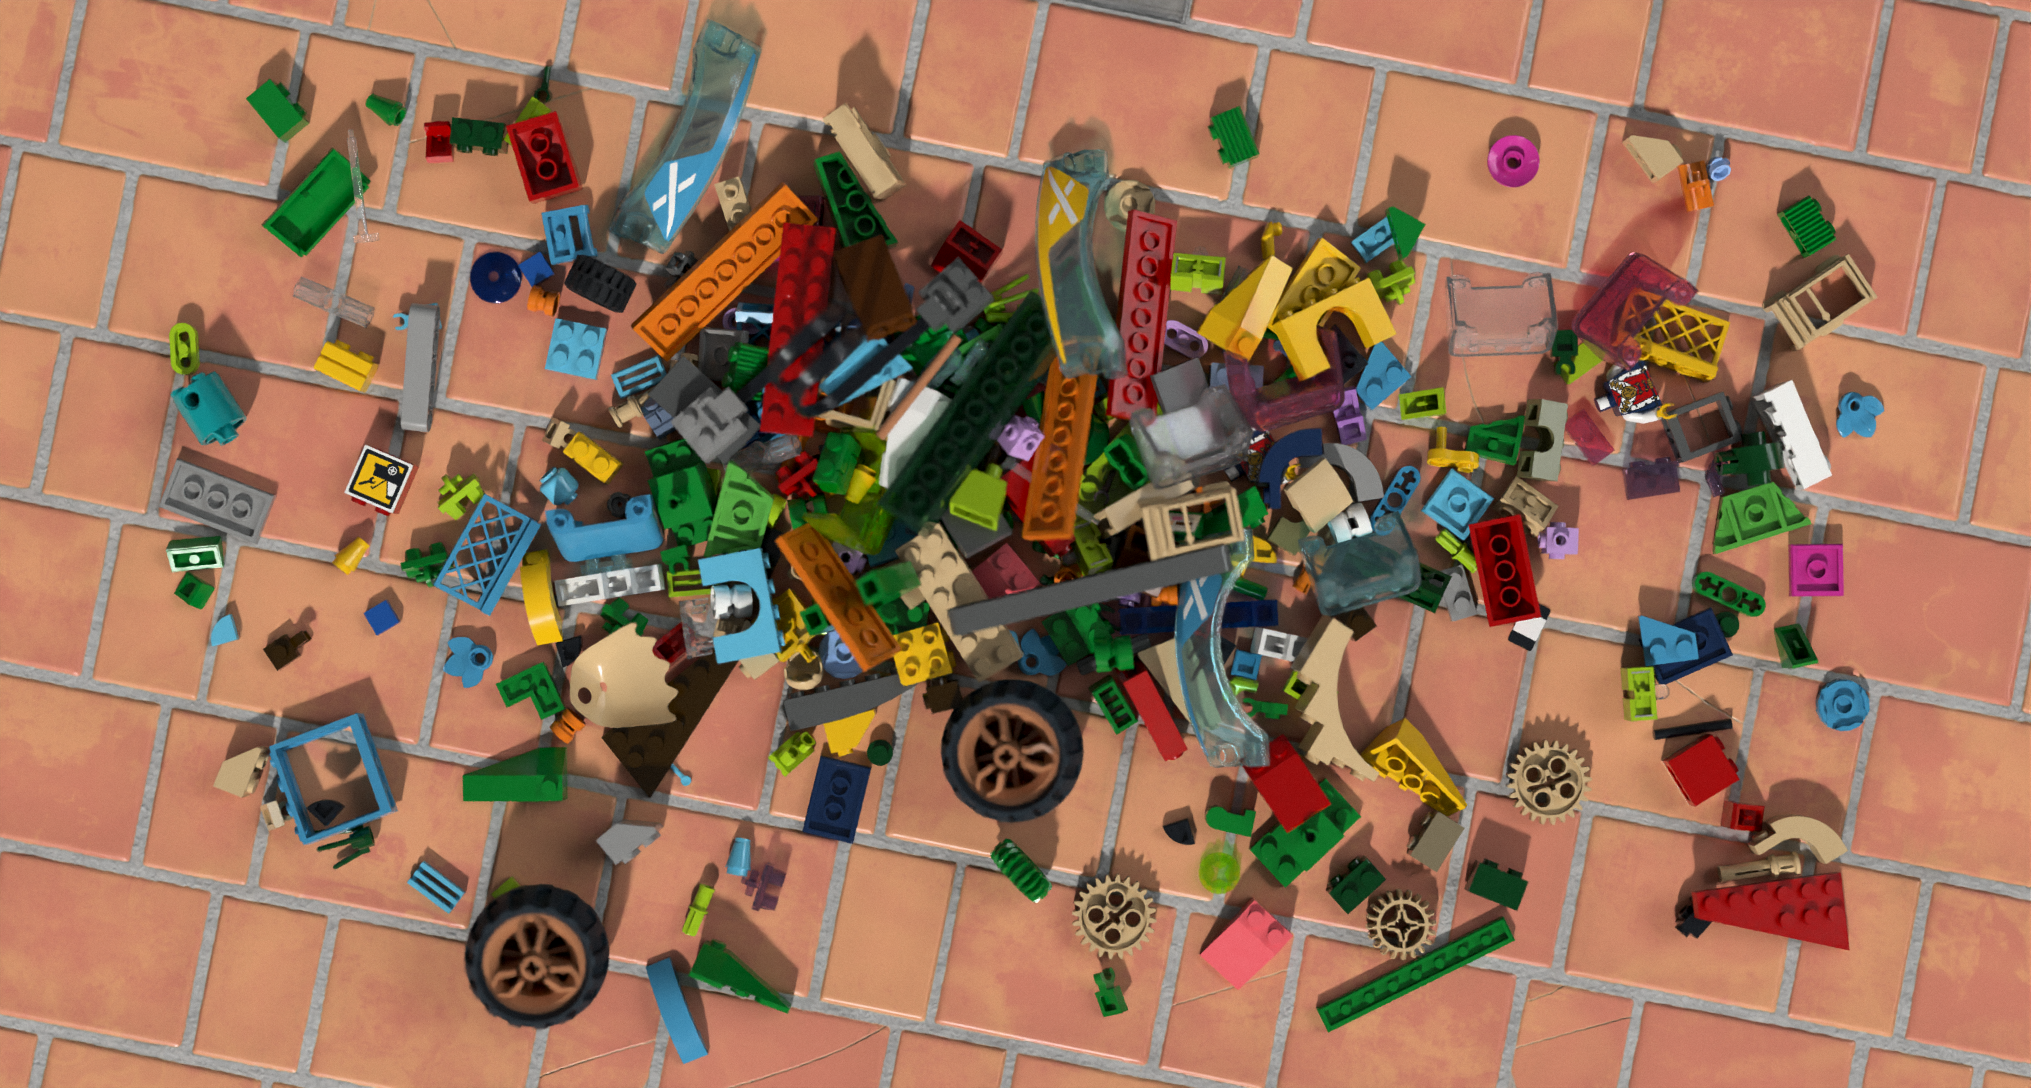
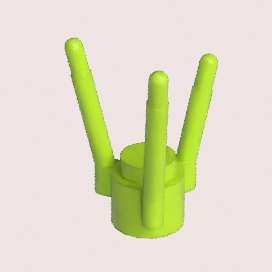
M1025 274L998 290L990 292L994 301L984 309L985 315L988 312L1002 313V311L1006 310V303L1039 292V289L1034 288L1003 298L1002 295L999 296L1027 280L1029 275Z

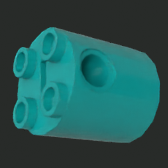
M215 371L207 375L204 372L195 375L190 379V385L185 388L180 387L170 394L175 406L201 445H208L216 441L219 442L220 446L230 443L239 436L236 429L247 420L246 415L228 387Z

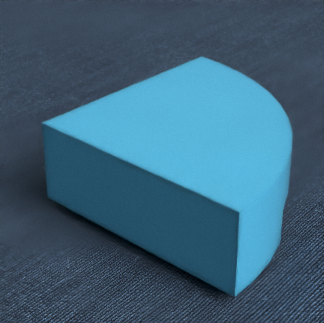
M232 614L223 617L214 626L211 634L212 647L239 639Z

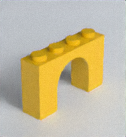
M1359 277L1345 283L1347 289L1338 292L1337 288L1323 294L1324 300L1316 303L1315 299H1312L1300 305L1302 311L1294 314L1293 310H1290L1278 316L1280 321L1272 326L1299 381H1303L1330 367L1316 335L1318 320L1325 311H1338L1349 317L1366 349L1397 334L1370 278L1360 281Z

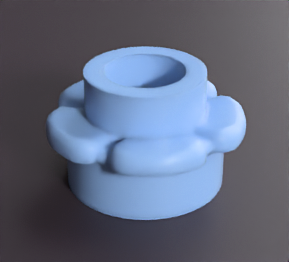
M1722 157L1712 158L1706 166L1708 177L1714 181L1725 179L1731 172L1730 161Z

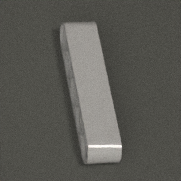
M412 303L410 306L401 412L402 430L429 432L431 429L440 324V307L437 305Z

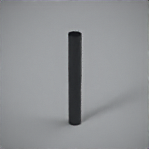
M1731 719L1656 729L1653 730L1654 740L1727 730L1732 729L1733 724Z

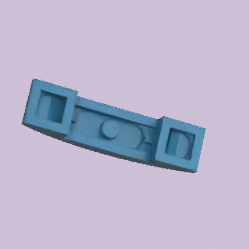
M671 957L646 966L649 981L662 1018L683 1064L708 1055L701 1033L696 1028L679 984L680 980Z

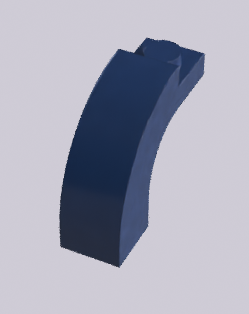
M1303 429L1292 432L1278 440L1267 451L1258 470L1257 483H1268V488H1263V503L1268 504V509L1281 508L1280 481L1284 467L1297 457L1322 455V429Z

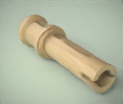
M654 387L636 397L634 395L627 397V401L616 407L610 406L608 408L619 428L623 427L624 422L635 416L638 418L642 416L643 413L640 407L644 406L645 401L651 398L648 394Z
M1792 851L1790 855L1775 857L1772 854L1766 857L1765 860L1718 866L1717 872L1720 882L1723 883L1725 881L1765 875L1773 878H1778L1779 875L1788 873L1799 875L1801 873V865L1797 852Z

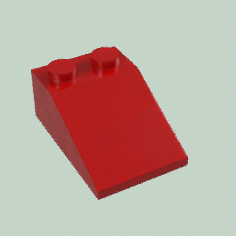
M557 111L506 126L529 202L535 204L583 189Z
M1284 734L1240 762L1245 773L1287 833L1331 805Z

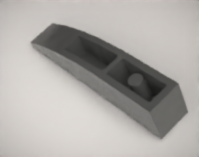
M897 669L890 670V676L881 677L880 673L865 676L864 682L856 684L855 679L839 682V688L830 689L829 685L814 688L815 693L805 695L804 691L788 694L789 699L784 700V706L790 731L842 720L868 711L892 700L918 683L908 686L902 685Z

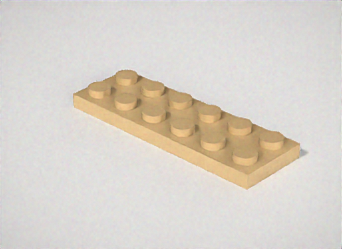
M941 522L895 549L903 563L911 561L921 583V586L918 588L979 683L1024 656V653L1006 625L953 636L947 609L989 598Z

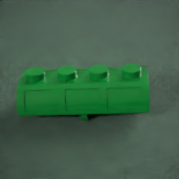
M332 147L262 223V226L298 256H307L368 190L371 180Z

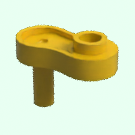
M1437 427L1436 448L1430 449L1427 452V463L1429 465L1458 468V471L1463 473L1473 472L1474 469L1479 467V454L1471 451L1446 449L1447 428Z

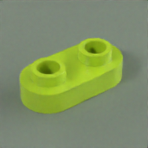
M178 323L171 328L169 333L171 366L179 374L191 375L198 370L200 365L198 332L190 324ZM185 332L189 334L187 341L182 340V334ZM186 358L190 359V365L188 367H185L183 365V361Z

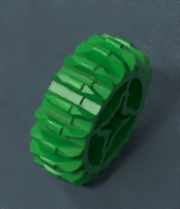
M1006 838L995 846V849L991 852V859L1020 892L1035 903L1048 895V892L1052 889L1051 882L1017 844L1011 841V839Z

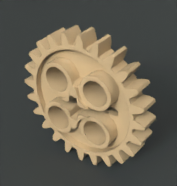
M1542 740L1541 747L1536 742H1532L1533 750L1531 751L1527 747H1523L1524 756L1514 755L1519 762L1517 764L1509 763V766L1514 769V773H1506V776L1512 778V782L1505 785L1508 788H1513V792L1508 794V797L1517 798L1513 807L1523 806L1520 814L1524 816L1530 812L1529 820L1534 821L1539 816L1540 824H1544L1546 818H1548L1550 824L1555 825L1556 817L1564 823L1565 814L1574 818V808L1583 810L1579 804L1580 800H1589L1583 793L1592 790L1585 786V782L1592 780L1591 777L1584 776V773L1590 768L1587 766L1581 767L1585 758H1575L1577 754L1576 749L1567 752L1568 744L1566 743L1559 749V743L1556 740H1553L1551 747H1549L1547 740ZM1559 758L1562 762V768L1554 773L1551 770V762ZM1532 767L1536 768L1538 772L1537 778L1534 781H1528L1526 772ZM1566 773H1570L1568 778L1551 782V788L1540 786L1530 792L1527 791V788L1530 786L1545 783L1547 776L1556 779ZM1564 783H1568L1571 786V792L1566 797H1562L1560 794V787ZM1540 792H1544L1547 797L1545 804L1542 806H1538L1535 802V797Z
M1106 874L1105 882H1101L1096 877V886L1093 887L1090 883H1087L1089 891L1087 893L1079 891L1083 900L1074 901V904L1080 908L1079 910L1072 911L1073 915L1079 917L1072 924L1081 927L1075 934L1076 936L1084 935L1081 941L1082 945L1088 942L1091 943L1089 946L1090 952L1098 948L1099 957L1105 951L1108 952L1109 959H1112L1114 952L1118 953L1120 959H1123V951H1127L1132 956V947L1135 946L1137 949L1142 950L1140 941L1149 942L1148 937L1145 935L1146 932L1154 933V929L1149 926V923L1157 921L1156 918L1150 916L1151 913L1156 911V908L1148 907V904L1153 899L1152 897L1144 898V895L1147 893L1146 888L1140 891L1137 890L1140 884L1139 881L1130 885V876H1127L1123 882L1120 881L1119 874H1116L1115 879L1112 881L1109 875ZM1114 891H1118L1123 895L1122 902L1116 905L1111 904L1108 900L1109 895ZM1128 901L1133 902L1130 907L1119 913L1120 920L1118 922L1111 920L1100 932H1096V928L1110 918V911L1117 913ZM1093 908H1098L1103 912V917L1099 921H1092L1088 917L1090 910ZM1134 911L1140 915V919L1136 924L1131 925L1125 921V917L1129 912ZM1111 928L1117 929L1120 932L1119 938L1115 941L1107 940L1105 937L1107 930Z

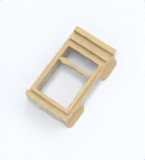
M845 102L822 119L826 125L832 126L831 132L836 134V140L870 191L874 193V198L886 200L906 186V183L889 159L891 157L890 153L876 133L872 134L855 107L851 109Z
M1849 254L1842 257L1839 255L1830 257L1816 267L1815 275L1788 293L1780 291L1763 302V310L1766 313L1770 311L1774 313L1793 341L1794 345L1790 347L1792 352L1803 348L1818 336H1826L1841 326L1845 318L1877 298V295ZM1842 267L1862 299L1830 319V314L1824 310L1810 287ZM1805 290L1821 312L1822 319L1827 321L1818 329L1814 327L1795 299L1796 296Z
M839 365L836 368H834L830 373H833L839 367ZM826 376L820 380L819 386L825 381ZM892 379L880 385L881 390L871 421L833 411L834 409L817 417L826 419L827 425L845 431H851L855 427L876 433L890 416L891 411H888V405L897 380ZM819 388V391H818V399H817V401L819 400L820 393H821V389H820V388Z
M1227 481L1205 485L1202 488V492L1170 499H1166L1163 495H1157L1138 501V508L1143 515L1149 546L1147 554L1151 560L1245 540L1236 491ZM1225 498L1232 533L1193 541L1194 537L1191 535L1186 506ZM1182 507L1187 543L1174 545L1168 510Z

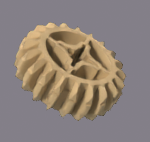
M1396 889V897H1393L1390 891H1386L1388 898L1386 901L1381 896H1378L1377 900L1381 905L1379 907L1375 904L1370 905L1376 911L1375 915L1371 913L1366 914V917L1373 920V923L1365 924L1367 929H1374L1373 932L1367 935L1369 939L1377 938L1372 944L1373 947L1379 948L1383 945L1380 953L1385 955L1390 950L1391 959H1395L1398 952L1401 960H1406V952H1409L1410 956L1415 958L1416 953L1414 949L1416 948L1421 953H1424L1425 949L1421 944L1425 942L1427 945H1431L1432 943L1431 940L1426 938L1427 934L1431 936L1436 934L1434 930L1429 929V926L1437 924L1436 920L1428 919L1435 912L1432 909L1425 911L1429 906V902L1425 900L1419 904L1422 898L1420 894H1416L1411 899V890H1407L1404 897L1401 889ZM1404 904L1414 906L1419 912L1421 919L1408 918ZM1396 905L1393 917L1381 921L1384 913L1390 907ZM1402 918V920L1409 924L1400 932V929L1393 925L1398 922V919ZM1421 927L1416 938L1406 944L1409 932ZM1381 930L1395 931L1398 945L1387 942Z

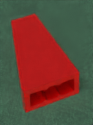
M1036 450L1029 461L1022 460L999 478L1007 483L1005 500L1023 523ZM1073 533L1072 538L1042 539L1037 541L1051 558L1057 554L1059 557H1062L1072 549L1070 544L1076 538Z
M1138 656L1133 658L1134 669L1118 670L1117 667L1114 668L1164 761L1175 760L1181 757L1188 748Z

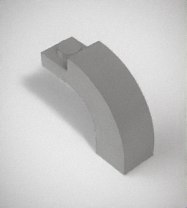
M1338 443L1322 444L1321 456H1303L1296 459V463L1301 464L1297 466V469L1309 468L1320 458L1324 457L1331 466L1343 470L1352 482L1355 502L1384 498L1381 479L1376 468L1365 455L1350 446Z

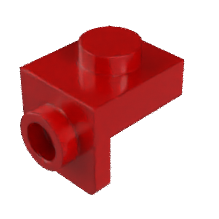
M434 121L424 123V130L427 136L425 156L427 163L454 162V146L449 143L451 133L450 122Z

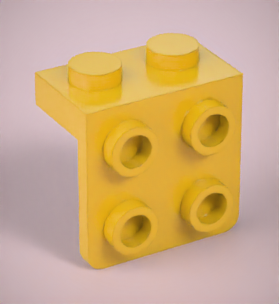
M939 622L893 635L902 648L893 657L900 682L904 686L953 673L952 667L957 666L953 651L948 652L945 642L950 641L948 633L944 627H940Z

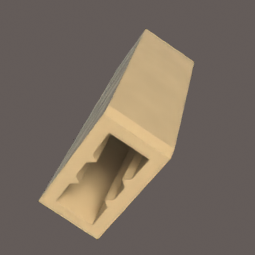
M1180 465L1093 515L1092 517L1099 529L1101 539L1104 540L1143 518L1138 508V501L1140 499L1163 495L1166 499L1175 498L1194 488L1190 473Z
M1177 637L1138 652L1139 659L1194 728L1180 679ZM1187 640L1182 647V659L1188 694L1198 730L1206 733L1216 729V723L1221 721L1201 671L1194 681L1190 680L1197 668L1198 662H1196L1195 655L1191 660L1187 659V655L1189 657L1192 652V647L1189 648L1190 642Z

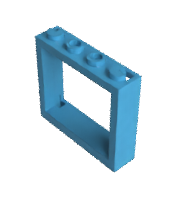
M353 714L269 746L271 752L269 753L271 757L270 763L273 768L277 769L279 778H277L278 786L281 792H285L288 800L286 802L287 812L291 817H294L296 823L294 828L295 834H298L303 845H311L398 812L364 714ZM351 727L380 809L315 833L286 751Z

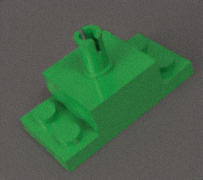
M685 438L644 451L653 474L647 481L664 529L672 528L678 546L686 545L688 547L708 541L718 499L704 460Z
M1326 778L1318 785L1331 805L1288 833L1278 821L1249 848L1285 888L1304 870L1307 872L1345 837L1343 833L1361 818L1357 811Z

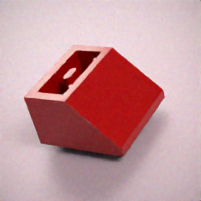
M959 220L944 241L931 267L941 273L959 257L982 284L1003 254V249Z

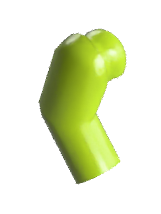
M1235 676L1223 684L1221 688L1222 698L1226 701H1232L1241 691L1256 694L1259 681Z

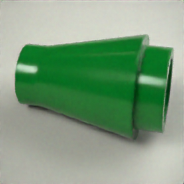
M374 93L366 100V107L371 109L389 126L400 125L406 116V108L403 107L401 102L380 97Z

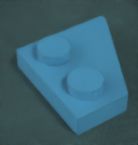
M1642 615L1638 616L1645 666L1699 659L1694 632Z

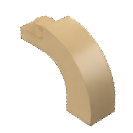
M1795 814L1775 816L1764 821L1769 831L1762 830L1752 836L1753 841L1747 844L1752 853L1761 855L1784 840L1799 838L1810 847L1817 861L1823 864L1831 862L1848 851L1841 838L1829 826L1818 820Z

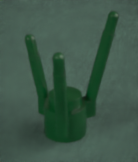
M361 825L340 834H353H349L347 839L319 846L317 851L321 852L351 844L353 849L358 848L359 850L333 865L334 869H338L360 855L371 852L369 847L375 846V841L370 826L364 827Z

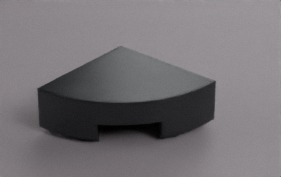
M582 635L556 643L563 668L574 663L580 655L583 646Z
M321 800L312 803L306 809L324 826H328L345 806L335 800Z
M1187 818L1163 825L1165 833L1173 841L1184 845L1195 844Z

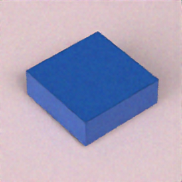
M538 252L518 265L531 287L534 285L538 286L555 275L542 252Z
M388 600L363 613L377 636L401 622Z

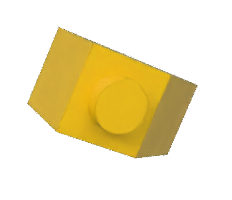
M871 709L856 715L823 723L831 754L837 752L839 757L854 753L853 748L859 745L876 715V710Z

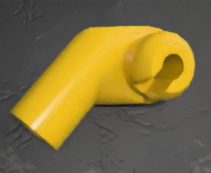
M1271 221L1265 226L1261 238L1262 259H1266L1269 255L1275 257L1274 236L1282 235V224L1280 222L1272 223Z

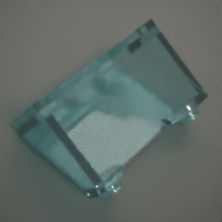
M1399 511L1382 515L1377 519L1374 526L1375 533L1326 546L1323 538L1320 536H1309L1298 540L1301 557L1317 605L1323 615H1336L1409 594L1419 588L1421 585L1418 553Z

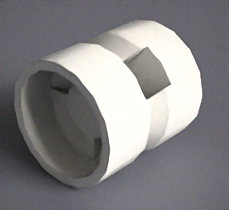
M1361 502L1346 507L1345 512H1340L1328 522L1330 532L1337 546L1352 541L1353 536L1361 538L1372 533L1371 523ZM1352 518L1355 527L1351 528L1347 519Z
M734 584L732 588H729L728 585H712L710 602L713 619L729 618L731 614L735 618L751 617L753 606L752 591L748 584Z

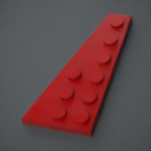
M1840 872L1692 891L1694 918L1850 951Z

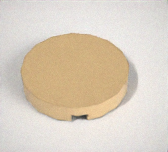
M1124 180L1109 189L1104 201V212L1107 220L1113 227L1126 231L1128 211L1135 209L1154 214L1156 202L1152 192L1145 184L1137 180Z

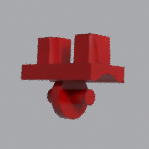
M804 451L795 458L801 467L795 474L787 465L775 472L780 483L778 487L787 496L795 491L799 497H802L807 492L812 497L817 495L814 489L817 484L811 479H813L819 460L814 459L808 452Z

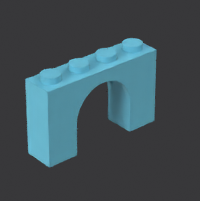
M763 548L698 560L703 586L729 581H741L754 589L760 601L759 616L749 629L740 633L713 638L717 664L781 652V646H785L783 630L778 631L776 620H780L778 604L773 605L772 594H776L773 578L768 579L767 569L771 568L768 552L763 553Z

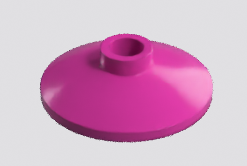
M1510 135L1499 139L1491 147L1487 158V165L1491 176L1499 184L1506 187H1520L1529 183L1537 174L1540 164L1539 154L1534 144L1528 139L1517 135ZM1508 159H1514L1516 166L1510 167L1507 164Z

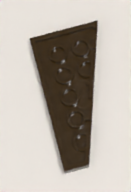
M711 648L667 684L678 690V694L668 704V710L676 716V720L664 724L612 728L601 737L649 798L655 793L662 779L682 751L739 660L717 664L715 648Z

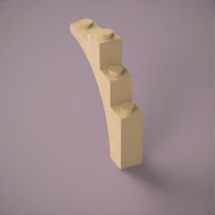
M1323 614L1290 667L1298 672L1296 678L1308 684L1294 708L1302 712L1300 716L1302 719L1312 724L1298 748L1305 751L1304 757L1316 765L1319 761L1327 765L1332 762L1342 769L1346 765L1352 769L1350 774L1359 780L1364 781L1365 778H1368L1375 782L1379 772L1366 763L1352 746L1343 728L1338 710L1337 683L1339 667L1344 650L1354 631L1334 618Z

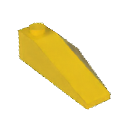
M1269 255L1247 275V278L1239 286L1233 288L1219 304H1215L1208 311L1196 333L1235 357L1249 362L1262 340L1293 268L1274 256Z
M1406 718L1387 726L1360 755L1366 763L1379 772L1381 777L1386 778L1388 776L1397 781L1399 788L1404 791L1410 789L1420 795L1422 802L1447 817L1467 807L1466 801L1424 736Z

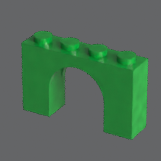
M911 561L875 570L855 581L865 605L872 604L875 610L921 586ZM818 603L800 612L810 637L835 630Z

